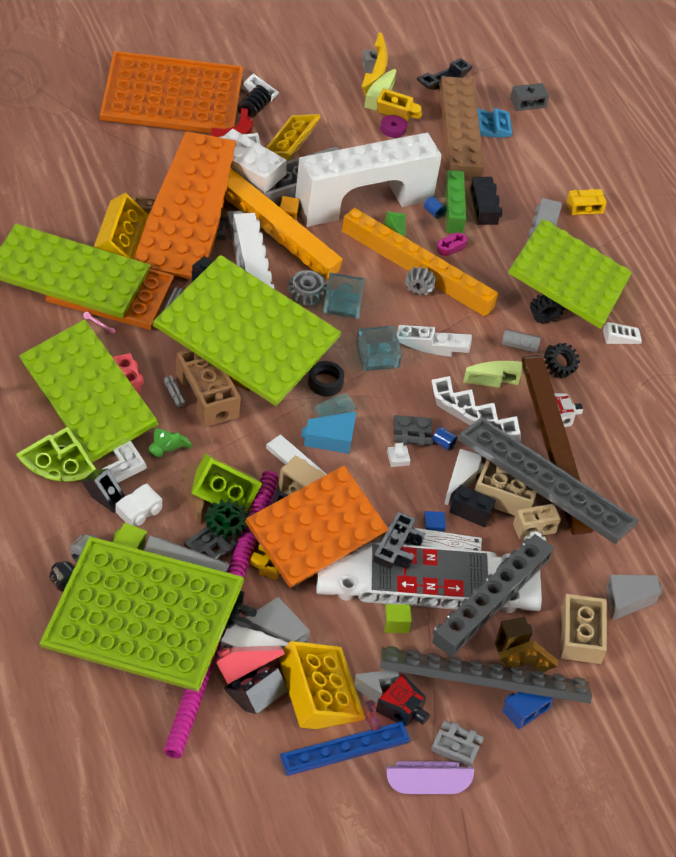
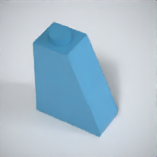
M350 412L308 419L307 427L303 426L301 438H305L304 446L349 454L356 413Z

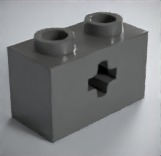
M543 83L513 86L510 100L516 111L541 109L547 107L549 94Z

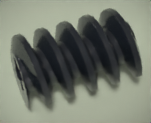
M257 85L239 102L237 107L239 113L241 114V108L248 109V116L255 117L271 101V94L265 87Z

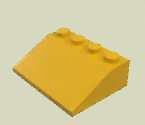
M290 641L283 649L285 654L278 657L300 728L321 729L363 721L365 719L341 647Z

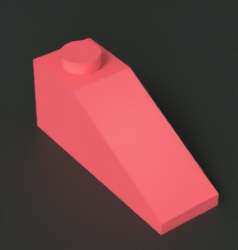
M281 646L232 647L230 649L227 647L217 652V656L214 659L227 684L285 653Z

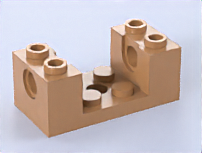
M189 349L177 352L175 373L182 386L190 384L197 397L196 414L203 428L239 418L241 397L229 375Z

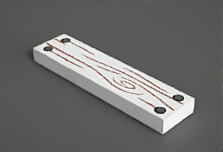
M415 528L426 533L421 546L481 551L482 538ZM405 541L404 545H412L410 542Z

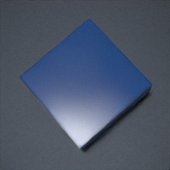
M425 511V530L445 532V512Z

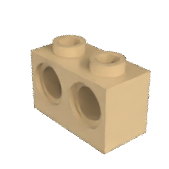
M554 504L520 509L516 511L513 526L519 540L524 539L525 536H530V531L539 532L541 536L555 534L559 526L560 517Z

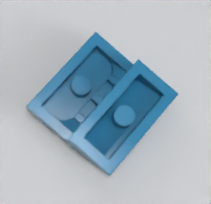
M477 108L481 136L501 138L512 135L509 112L494 108L492 112Z

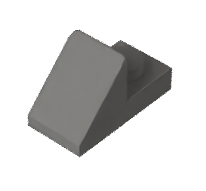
M386 670L356 674L354 686L358 692L377 703L378 699L382 696L381 689L388 690L399 678V673Z

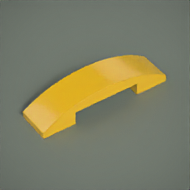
M380 32L375 43L378 56L372 74H365L361 86L365 96L372 84L384 75L387 66V46L383 34Z

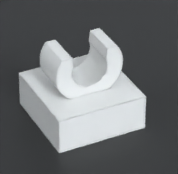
M395 443L394 447H388L387 454L391 467L410 465L407 446H403V443Z

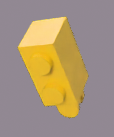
M382 89L376 101L379 113L400 116L405 121H409L410 117L415 119L422 117L421 106L414 103L413 97Z

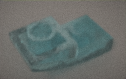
M348 393L338 395L313 407L318 417L350 413L357 409Z

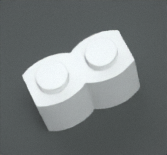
M145 484L136 489L132 494L116 503V513L126 523L140 526L147 517L157 515L161 511L163 499L148 484Z

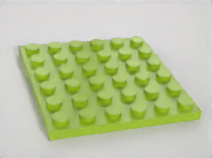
M545 219L541 220L508 271L510 275L600 329L632 274L625 266L619 265L610 257L604 256L595 248L589 247L580 239L574 238L565 230L559 229L552 222Z

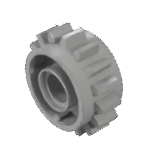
M304 270L296 272L294 276H291V280L288 281L290 297L295 302L303 305L319 303L320 300L324 299V295L327 292V282H324V277H321L314 271Z

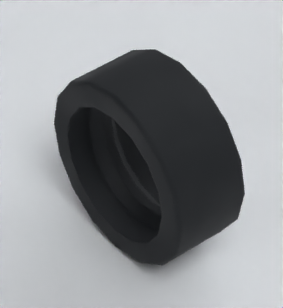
M320 361L310 369L308 385L314 393L329 397L336 395L343 388L344 371L338 364L331 361ZM319 374H330L337 381L327 384L318 381L315 377Z

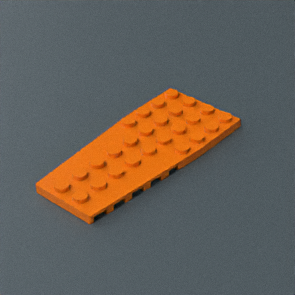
M185 132L147 218L134 260L150 264V269L169 273L176 277L191 279L192 265L204 256L209 259L218 231L221 208H223L224 195L227 190V181L231 173V163L233 162L234 150L237 146L235 140Z

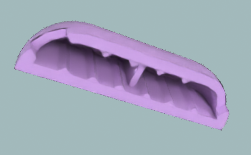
M398 761L394 767L387 766L389 784L394 790L403 794H457L464 791L471 784L474 777V768L472 766L467 768L459 767V762Z

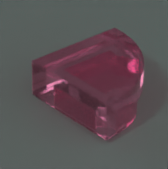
M373 700L365 701L366 721L373 731L379 730L380 719L375 717L376 705Z

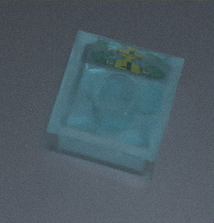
M330 272L323 313L359 319L366 278Z

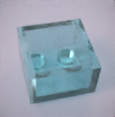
M394 326L358 329L356 346L363 371L400 368L402 350Z

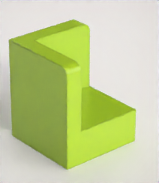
M386 604L384 632L409 633L412 622L410 604Z

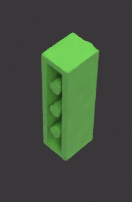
M447 170L444 184L446 232L463 234L466 222L464 171Z

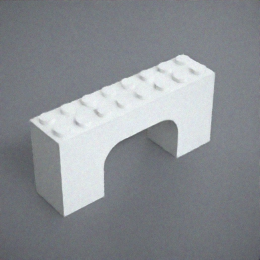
M427 132L300 157L295 198H300L298 212L306 227L338 221L342 199L350 190L389 181V186L402 207L424 203L429 197L434 196L442 155Z

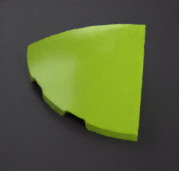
M69 427L62 429L52 436L49 434L16 454L30 471L52 481L77 482L84 480L96 470Z

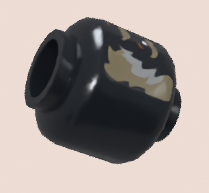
M69 561L55 563L49 575L50 581L61 592H64L75 568Z

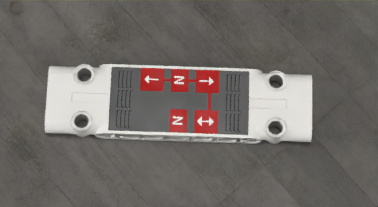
M370 542L319 571L316 580V594H338L342 600L346 601L359 596L361 601L367 603L410 604V606L457 610L465 598L469 599L473 590L477 586L481 587L489 574L493 575L501 562L508 560L510 553L497 557L495 553L488 551L403 545V551L414 555L410 568L407 569L393 564L392 568L389 569L372 562L380 543ZM540 570L501 608L503 612L513 613L517 608L528 611H540L542 603Z

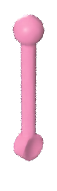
M90 312L84 313L83 316L85 319H90L94 321L101 327L108 330L109 334H115V328H110L104 323L97 320L96 318L92 317V314Z

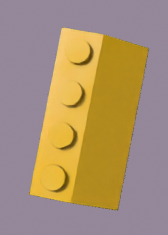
M320 114L291 115L266 148L290 161L312 133L321 117Z
M123 193L110 200L94 247L134 259L149 214L127 193Z

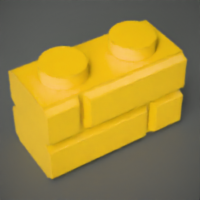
M602 189L572 190L568 192L566 204L570 215L603 214L606 207V199Z

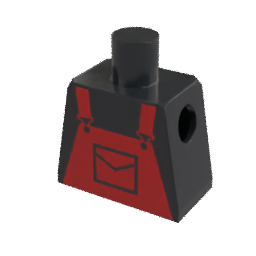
M404 674L378 699L376 712L395 722L402 721L404 726H407L413 719L424 725L430 717V714L423 709L426 696Z

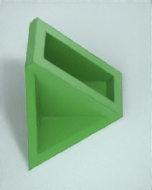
M387 211L385 226L405 237L406 214Z

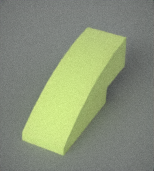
M396 69L385 73L372 84L366 94L365 108L377 111L376 101L382 89L391 91L393 88Z
M492 361L467 367L463 383L500 388L501 383L518 385L522 373V362Z

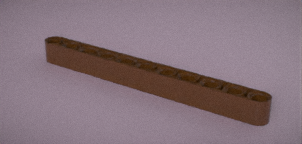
M542 355L523 357V372L549 460L581 482ZM565 511L572 535L593 532V529Z

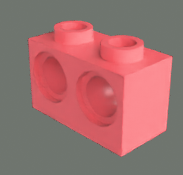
M131 353L113 356L112 358L137 393H141V385H144L142 374L138 373V363L136 360H133Z

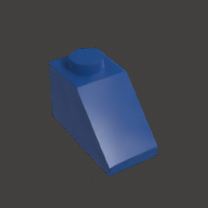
M523 692L512 693L504 701L503 713L518 729H521L549 710L554 698Z

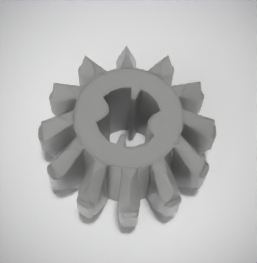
M421 266L419 268L413 267L406 274L405 285L408 287L407 290L413 291V294L427 295L434 289L436 277L433 276L432 271H428V267L426 269H423Z

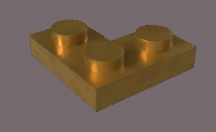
M534 640L499 652V660L510 669L511 667H519L527 663L542 672L558 667V660Z

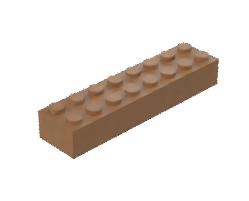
M441 77L439 99L447 170L464 171V181H472V177H482L484 171L474 79Z

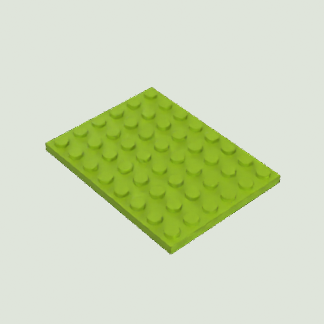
M222 255L206 268L153 321L154 327L275 406L282 401L341 335V331Z
M89 536L39 644L41 648L199 692L244 583V578Z

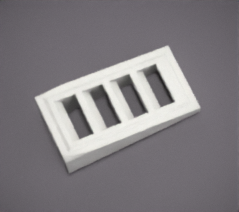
M254 73L244 81L241 88L245 92L250 93L257 85H261L272 94L271 101L279 94L277 90Z
M610 322L605 323L603 333L606 344L642 343L638 328Z

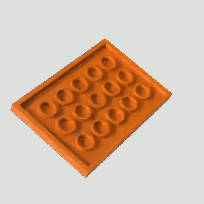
M150 269L123 319L46 295V302L82 312H90L96 316L151 330L153 321L157 318L174 282V275Z
M345 465L249 516L245 520L289 588L383 536L389 530Z

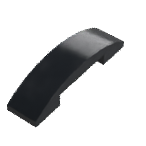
M460 58L451 62L448 69L434 75L426 73L417 77V81L427 89L439 90L441 77L462 78L473 66Z

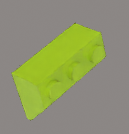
M205 453L196 470L191 493L212 504L213 502L220 504L221 499L224 503H227L228 499L233 504L238 501V506L244 505V511H248L262 483L257 478Z

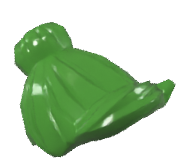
M155 428L154 443L149 446V451L155 457L161 458L164 452H170L181 447L190 449L193 447V444H191L187 437L180 435L178 432L169 433L166 430Z

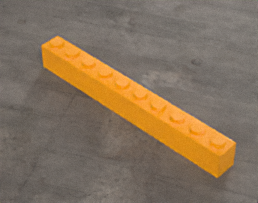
M230 168L231 173L230 177H228L227 190L224 195L228 202L232 203L239 211H243V213H255L256 220L260 221V227L266 233L277 240L279 244H282L305 265L321 277H324V280L329 279L340 270L343 258Z
M355 207L344 216L342 232L407 271L413 267L419 268L421 266L423 269L428 267V271H432L433 276L436 277L434 287L484 317L495 308L498 296L497 291Z

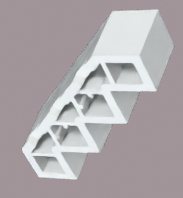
M450 376L432 380L436 405L470 426L482 417L521 442L517 416L498 420L494 403L475 406L472 389L453 393Z

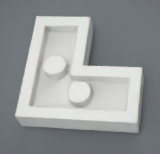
M129 441L113 450L119 461L103 468H108L116 482L119 483L147 469V466L132 442Z

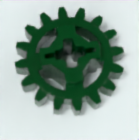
M221 499L220 504L213 502L212 507H208L205 516L206 527L210 528V533L216 532V537L224 535V539H227V536L235 539V534L242 536V531H247L245 520L248 518L249 512L244 511V505L239 507L238 501L233 504L228 499L227 503H224Z

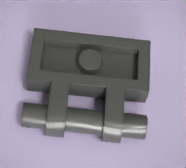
M394 415L393 441L401 442L403 445H407V443L418 444V446L432 445V418Z
M205 527L184 542V547L216 559H220L224 555L228 556L237 546L234 540L227 543L224 535L216 537V532L210 533V528ZM218 546L220 549L214 553L212 549Z

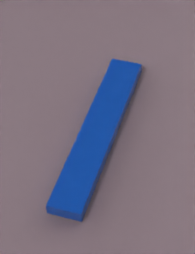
M401 721L280 754V759L286 775L290 776L408 744L410 738Z

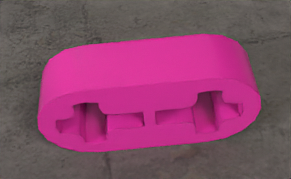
M455 233L439 240L437 252L440 255L448 256L464 249L467 243L466 235Z

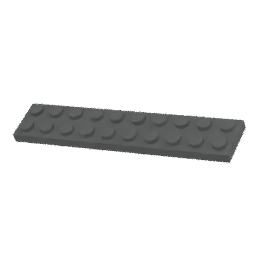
M482 417L458 436V440L614 544H617L638 524L639 520Z
M394 646L382 647L380 669L589 704H591L592 700L589 682L580 677L570 679L565 678L561 674L546 675L538 670L528 672L519 667L504 668L496 663L486 665L478 660H470L468 662L454 656L452 658H444L436 653L426 655L420 654L417 650L402 651Z

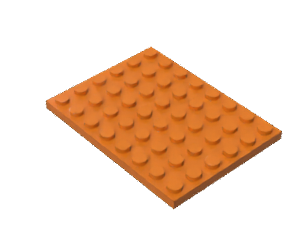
M113 51L99 120L211 133L212 127L232 128L236 122L243 66Z

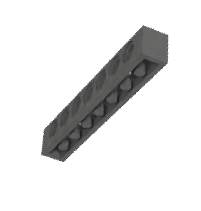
M536 534L530 539L526 538L518 551L514 550L506 562L500 563L493 575L489 574L481 587L477 586L473 590L469 599L465 598L456 611L449 613L443 624L439 623L435 627L432 643L452 658L551 559L554 547Z

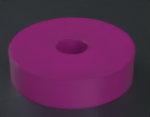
M389 115L381 120L380 130L384 135L398 138L406 133L407 122L402 117Z

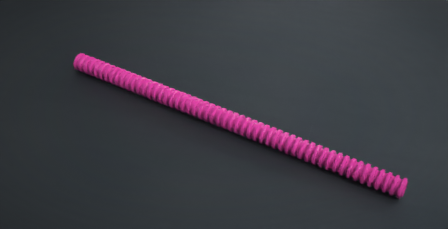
M264 471L260 479L262 485L252 502L248 517L268 506V502L273 496L279 481V476L275 472ZM248 525L247 531H242V536L238 540L227 573L245 578L257 543V539ZM227 628L223 631L199 692L190 689L184 691L176 718L170 730V735L163 750L171 758H181L212 672V667L214 666V657L217 656V652L220 650L221 640Z

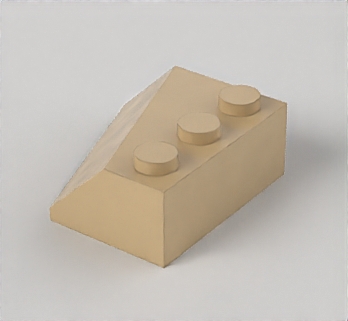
M488 459L484 464L475 488L476 492L496 500L494 509L516 515L517 510L533 507L537 495L536 491Z

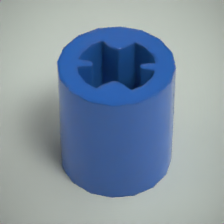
M434 196L429 197L424 203V208L436 219L442 217L446 212V207Z
M442 426L438 428L432 438L434 442L448 451L454 447L458 439L456 435Z

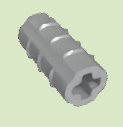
M505 329L501 345L537 353L541 337Z

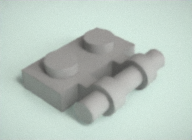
M444 720L441 728L448 732L439 730L431 751L463 765L472 766L480 747L473 744V742L481 745L484 737L476 734L477 731L472 729L469 731L460 727L456 722L450 723ZM455 734H456V735H459V736H461V737H463V738H466V740L455 736Z

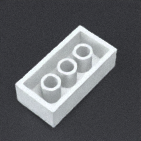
M234 129L222 137L236 141L237 146L234 150L231 168L260 192L265 194L286 176V159Z

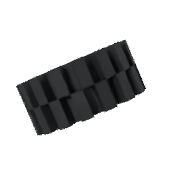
M537 295V299L534 298L533 302L530 303V310L534 319L541 324H544V322L548 324L551 320L554 322L555 318L559 319L560 315H563V311H565L562 305L545 295Z
M558 343L546 352L544 359H546L545 364L548 365L546 367L547 370H551L549 372L550 375L555 373L554 377L566 378L578 369L579 365L577 364L580 363V360H577L579 354L575 355L574 352L577 350H572V345L567 346V343ZM557 355H562L566 359V367L558 363Z

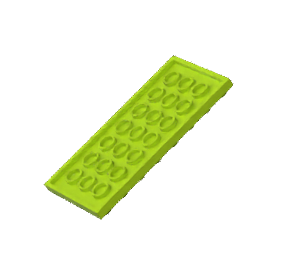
M16 223L0 247V281L122 319L150 270V264Z
M85 319L19 355L20 360L64 425L69 427L76 440L79 441L91 462L96 461L159 425L153 413Z

